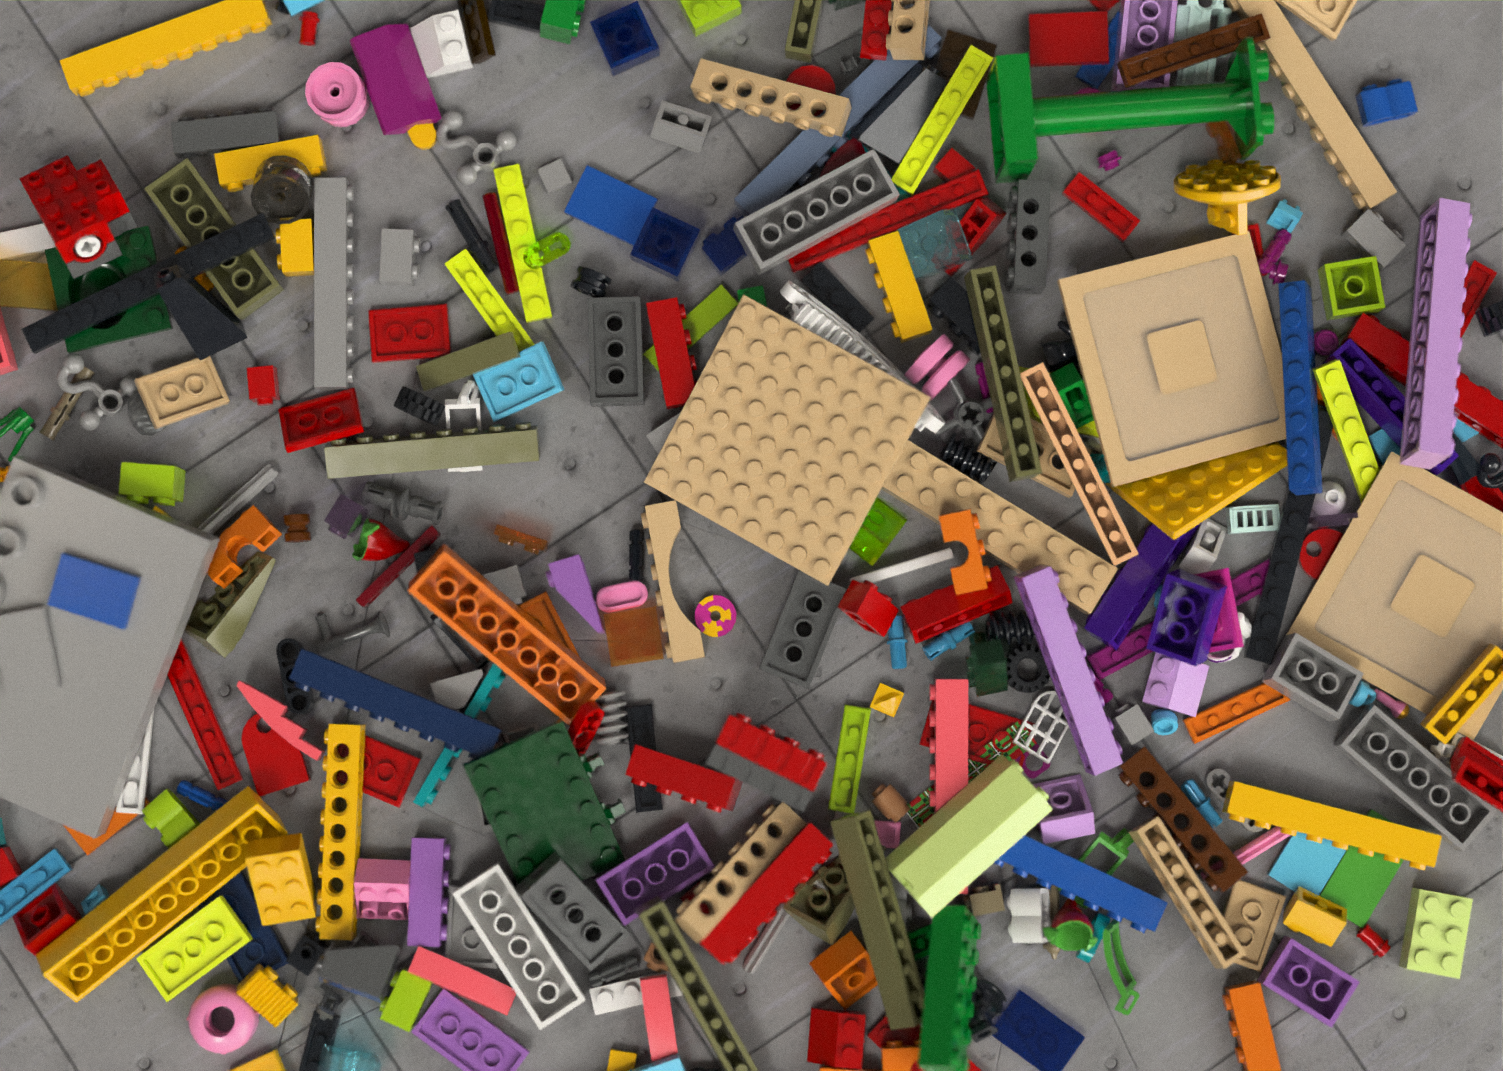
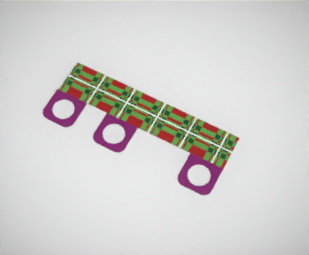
M1020 720L1005 730L1012 739H1014L1022 724ZM1025 727L1017 739L1023 745L1030 735ZM1000 734L996 737L995 744L999 749L1004 750L1011 745V739L1007 734ZM1032 738L1028 748L1037 752L1040 746ZM991 741L973 754L992 761L1003 755L1007 760L1011 761L1014 759L1019 764L1023 753L1025 759L1022 769L1029 778H1036L1047 770L1051 762L1049 764L1043 762L1042 767L1037 771L1028 769L1026 758L1030 754L1016 744H1013V747L1007 752H999L994 748ZM1042 750L1040 755L1047 759L1048 757ZM968 759V784L989 765ZM934 785L907 804L910 808L907 814L918 828L929 820V817L934 815V807H929V791H934Z

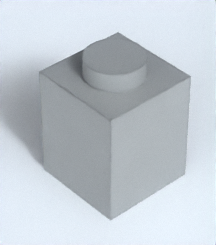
M1129 703L1120 706L1115 710L1117 715L1111 718L1128 745H1133L1154 732L1138 704L1130 706Z

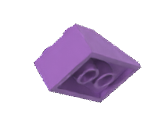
M578 554L549 563L550 570L546 571V576L550 587H556V590L599 634H604L605 630L582 557Z

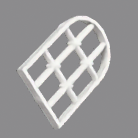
M1046 691L1038 695L1031 703V707L1012 743L1047 764L1050 763L1066 730L1069 728L1067 721L1060 718L1063 712L1062 707L1055 714L1048 710L1055 695L1057 696L1056 691ZM1051 694L1046 705L1042 707L1037 704L1042 696ZM1034 707L1042 712L1035 725L1033 724L1032 726L1027 721ZM1044 715H1049L1054 720L1048 731L1043 733L1038 730V727ZM1060 722L1065 726L1056 741L1050 735L1056 723ZM1025 726L1032 731L1023 745L1017 739ZM1036 734L1044 738L1037 752L1028 748L1033 736H1036ZM1050 741L1055 745L1046 759L1040 754L1046 742Z

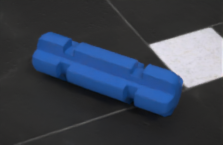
M182 780L176 790L178 794L184 797L189 796L190 800L207 808L211 807V810L215 812L227 803V800L221 797L216 798L215 794L198 786L194 787L192 783L186 780Z

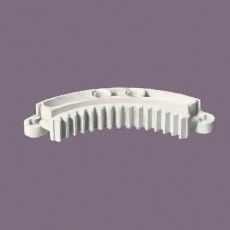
M789 280L781 288L780 293L790 302L785 309L792 316L791 321L917 389L872 343L818 299ZM928 402L915 428L921 432L926 426L932 432L937 433L945 424V421L932 404Z

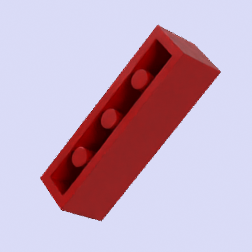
M677 297L646 303L666 409L685 406L697 381L693 380L692 371L697 369L694 355L688 354L687 345H691L689 329L684 330L682 319H687L684 303L678 304Z
M998 565L989 568L991 581L986 582L988 587L986 589L956 595L954 584L942 589H935L924 597L909 600L905 605L900 606L903 619L915 644L1012 604L1010 589Z

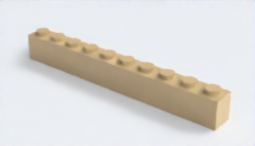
M1226 0L1229 9L1232 12L1236 11L1241 20L1262 13L1271 38L1255 44V49H1265L1267 51L1270 73L1275 78L1278 77L1282 83L1284 95L1288 99L1293 100L1297 107L1296 113L1302 121L1307 122L1311 129V137L1316 143H1320L1325 151V159L1330 165H1334L1339 172V181L1344 187H1348L1353 194L1352 200L1358 209L1362 208L1363 212H1365L1367 209L1371 210L1397 193L1275 0Z

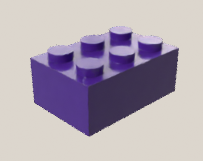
M1180 569L1167 573L1146 649L1193 666L1207 661L1227 586Z

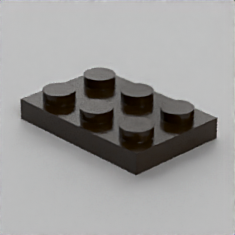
M948 29L935 67L940 71L939 76L946 80V83L932 108H934L970 45L991 57H994L997 45ZM991 64L960 114V117L973 121Z

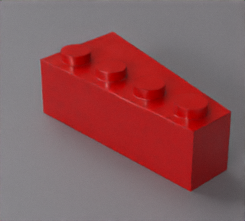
M636 744L625 775L632 777L631 783L645 788L647 783L656 785L655 791L671 796L672 791L682 794L681 800L696 804L697 800L706 802L705 808L721 813L722 808L733 812L743 783L734 777Z

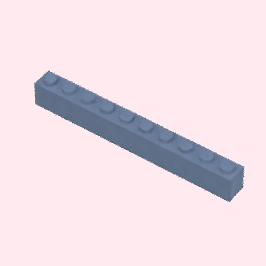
M928 25L924 60H893L890 50H887L886 61L874 60L839 95L849 98L852 107L842 137L836 135L827 137L819 133L818 130L811 128L803 130L734 198L735 205L746 216H749L792 193L798 185L804 186L812 177L810 173L816 167L821 169L831 158L829 154L834 148L838 150L849 141L846 136L915 65L923 67L921 63L927 58L933 59L939 53L942 37ZM907 28L904 32H909L912 28ZM823 111L818 117L823 116L826 111Z

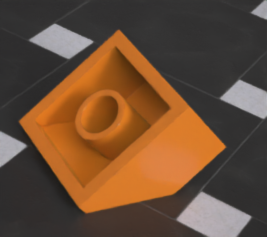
M852 931L841 937L836 943L809 963L822 983L844 1010L878 985L869 953Z

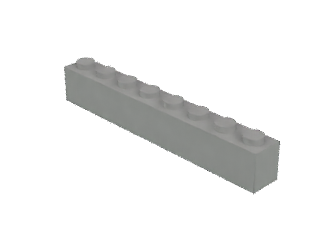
M346 177L314 178V387L317 390L350 389V383H354V368L350 367V357H354V342L350 341V331H354V316L350 315V305H354V290L350 289V279H354V264L350 263V253H354V239L350 237V227H354V213L350 211V201H354V187L350 185Z

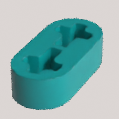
M1100 912L1095 914L1091 924L1093 936L1098 941L1093 948L1086 952L1083 949L1078 950L1076 958L1086 963L1091 961L1103 938V931L1110 923V917Z

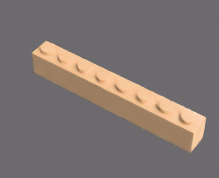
M1043 362L1020 373L1022 383L1112 564L1115 566L1138 555Z

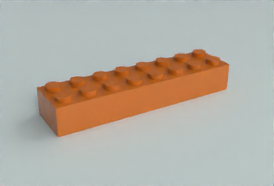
M446 544L440 547L408 583V591L569 726L578 709L584 703L595 701L605 691L606 683L601 675Z

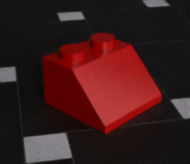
M57 883L53 884L13 916L24 947L34 956L82 919L78 910Z
M811 1007L807 1062L838 1068L862 1069L865 1012Z

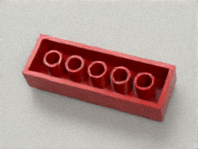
M810 822L806 823L711 932L698 943L720 964L724 965L726 962L731 964L741 953L738 948L744 942L749 944L759 934L757 928L762 922L768 924L778 913L775 908L780 903L786 904L795 895L794 887L798 883L804 884L814 874V871L811 869L817 863L823 864L833 852L829 849L834 844Z

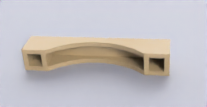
M674 500L645 506L646 512L641 513L643 528H649L650 538L646 539L648 555L654 554L655 564L650 565L653 581L658 580L660 590L655 591L657 605L663 606L665 616L660 617L662 632H668L670 641L665 643L667 659L673 658V663L705 658L701 632L680 610L670 585V554L674 541L681 529L677 502Z

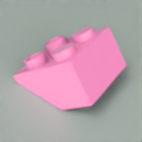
M358 858L354 879L357 918L408 920L411 860Z

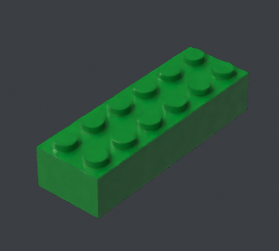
M945 905L932 917L918 1066L924 1071H968L969 1057L966 1055L967 1045H970L972 1038L969 1019L973 1018L974 1004L971 1002L972 992L976 990L977 983L976 976L974 975V966L978 965L979 952L976 949L977 939L981 937V924L966 906Z

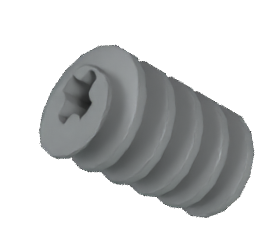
M626 691L603 692L595 700V702L601 704L600 707L604 711V718L601 722L602 727L598 728L596 734L603 735V738L596 740V744L601 746L629 744L622 742V739L628 737L629 733L621 731L622 728L628 726V722L620 720V718L627 715V712L619 709V707L627 704L626 701L619 699L620 696L626 694Z

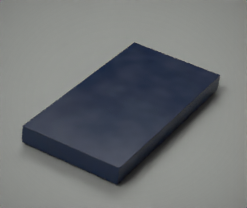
M240 871L198 905L199 909L202 910L216 898L223 895L253 939L227 958L239 983L259 963L264 968L270 966L273 970L288 964L285 962L288 955L272 925L262 926L254 892L243 871Z

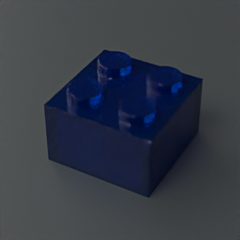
M638 1L590 22L591 31L612 77L660 56L659 46Z
M652 207L630 253L631 260L679 282L701 236V230Z

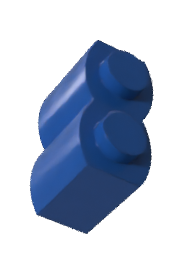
M1395 79L1387 82L1386 87L1378 88L1377 84L1361 88L1362 92L1356 96V101L1363 127L1410 117L1417 113L1418 109L1411 81L1403 82L1402 79Z

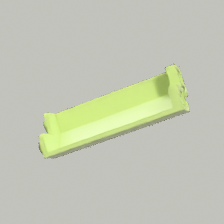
M1000 755L885 858L888 870L931 917L938 913L1053 810L1046 802L1049 799L1048 795L1039 786L1035 788L1022 774L1024 770L1014 759L1009 761L1003 755Z

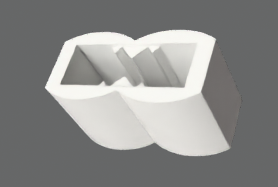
M1048 888L1011 889L1007 898V906L1012 914V919L1008 925V932L1010 937H1012L1013 943L1049 942L1044 936L1043 931L1044 927L1051 926Z

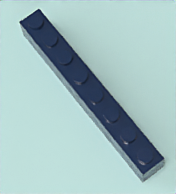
M301 649L289 679L296 681L294 686L307 692L310 691V688L321 691L319 696L334 702L335 698L345 701L344 707L356 712H359L360 708L370 711L369 717L384 722L385 718L395 722L393 726L405 732H409L410 728L419 731L418 737L433 742L435 738L445 742L443 747L457 753L459 748L468 751V757L471 759L495 749L503 731L493 725L306 649Z

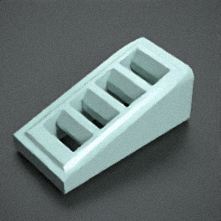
M1279 504L1225 508L1228 535L1277 531L1280 520ZM1268 510H1272L1273 525L1268 526L1267 520ZM1257 511H1261L1262 526H1258ZM1247 512H1251L1252 527H1248ZM1237 513L1242 515L1243 527H1238Z

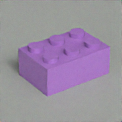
M1287 936L1283 937L1257 980L1265 987L1331 1028L1359 984L1358 980Z

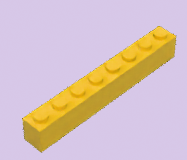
M224 0L59 61L70 90L76 96H87L94 93L96 88L115 86L119 83V80L126 77H139L144 74L145 70L164 68L169 65L168 62L176 59H189L193 56V53L200 50H213L218 47L219 43L238 41L243 37L242 35L250 32L260 33L266 30L267 26L271 25L272 22L264 0Z
M1229 781L1222 812L1229 814L1228 819L1244 823L1245 818L1255 820L1254 826L1270 830L1271 825L1281 827L1280 833L1296 836L1297 832L1307 834L1306 840L1322 843V839L1332 841L1331 846L1347 850L1348 845L1357 847V853L1373 857L1374 852L1384 855L1383 860L1398 864L1400 859L1410 861L1409 867L1424 871L1426 866L1435 867L1442 836L1236 781Z

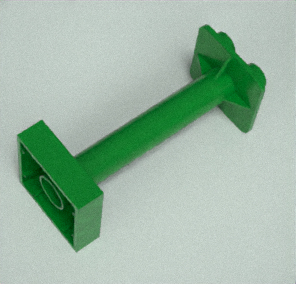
M1244 37L1228 60V74L1224 82L1032 98L1028 53L997 55L986 80L995 184L1018 182L1019 179L1027 180L1038 161L1036 137L1228 121L1234 129L1237 158L1239 161L1247 160L1258 146L1263 145L1264 135H1270L1274 132L1275 120L1272 103H1260L1259 82H1267L1269 78L1267 51L1265 49L1255 50L1253 37Z

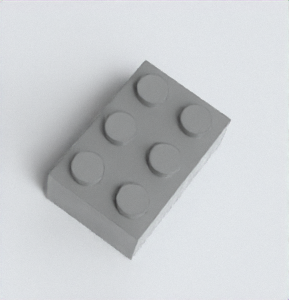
M1293 633L1284 637L1261 682L1329 722L1341 718L1364 673L1301 635Z

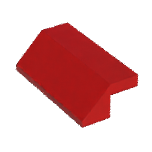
M1467 736L1462 737L1450 759L1452 780L1503 813V760Z

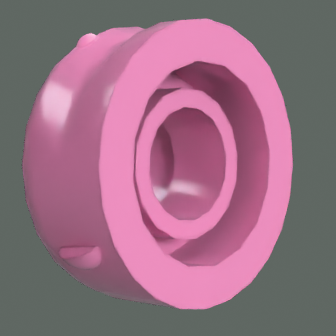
M215 985L203 991L191 1005L189 1015L186 1018L190 1032L199 1046L207 1051L223 1055L233 1052L245 1045L257 1030L259 1013L236 993L237 985ZM219 1006L229 1008L234 1014V1025L228 1031H220L212 1023V1013Z

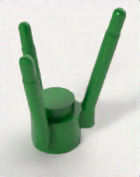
M20 406L0 420V427L7 424L0 430V438L10 429L14 430L17 434L23 431L8 457L10 462L19 452L27 436L34 430L30 425L35 420Z

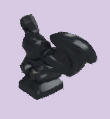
M982 979L976 980V986L982 992L981 997L977 998L975 990V992H972L971 1002L974 1004L973 1018L969 1019V1028L975 1043L998 1032L997 1027L992 1022V1017L997 1016L1000 1018L1003 1001L1007 1002L1004 993L996 985Z

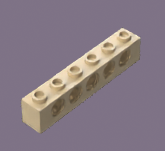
M891 0V2H894L893 10H889L888 14L891 34L886 36V49L890 50L893 60H924L930 0ZM908 4H914L911 8H904ZM905 28H912L909 32H901Z
M700 59L690 86L696 99L703 103H710L712 101L720 103L722 107L729 110L738 108L745 110L751 116H767L776 123L782 124L784 121L793 123L799 129L809 130L811 128L818 130L819 133L827 137H833L834 135L842 137L852 109L849 98L705 59ZM719 84H727V86L724 89L716 90V87ZM751 90L748 96H740L743 91ZM768 97H776L774 102L765 103ZM794 103L801 104V106L796 110L789 109V107ZM818 110L826 111L821 117L813 116Z
M781 802L776 807L771 804L762 814L765 819L759 825L754 823L747 830L745 835L748 838L743 844L738 841L730 849L728 854L731 857L726 863L721 860L713 868L711 873L714 876L707 883L703 880L693 891L696 896L690 902L686 899L676 910L679 915L675 918L674 922L696 943L703 940L806 824L786 803ZM768 826L776 830V838L769 835ZM751 845L759 848V857L752 854ZM734 864L742 867V876L735 873ZM717 883L725 886L726 895H721L717 891ZM700 902H703L708 906V915L703 914L700 911Z
M1159 816L1149 818L1128 833L1215 969H1225L1246 955Z

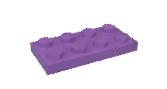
M444 988L411 1032L463 1071H516L530 1052Z

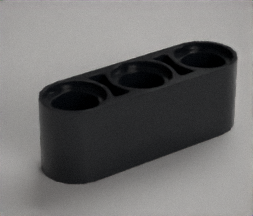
M285 638L278 643L276 654L286 704L292 713L307 714L314 707L312 688L307 692L295 687V684L289 679L290 672L293 670L300 651L304 647L296 639ZM289 643H293L296 646V654L291 658H288L284 653V648ZM299 695H303L307 700L306 707L302 710L297 709L295 706V699Z

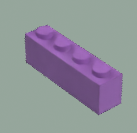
M412 838L407 946L440 947L442 941H447V924H443V915L448 914L449 898H444L445 887H449L450 871H445L446 860H450L451 844H446L447 838Z

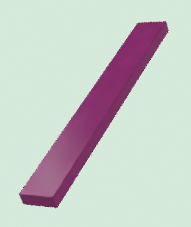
M1269 559L1231 579L1236 607L1261 593ZM1154 621L1128 634L1117 651L1107 645L1086 657L1099 680L1153 652L1146 648Z

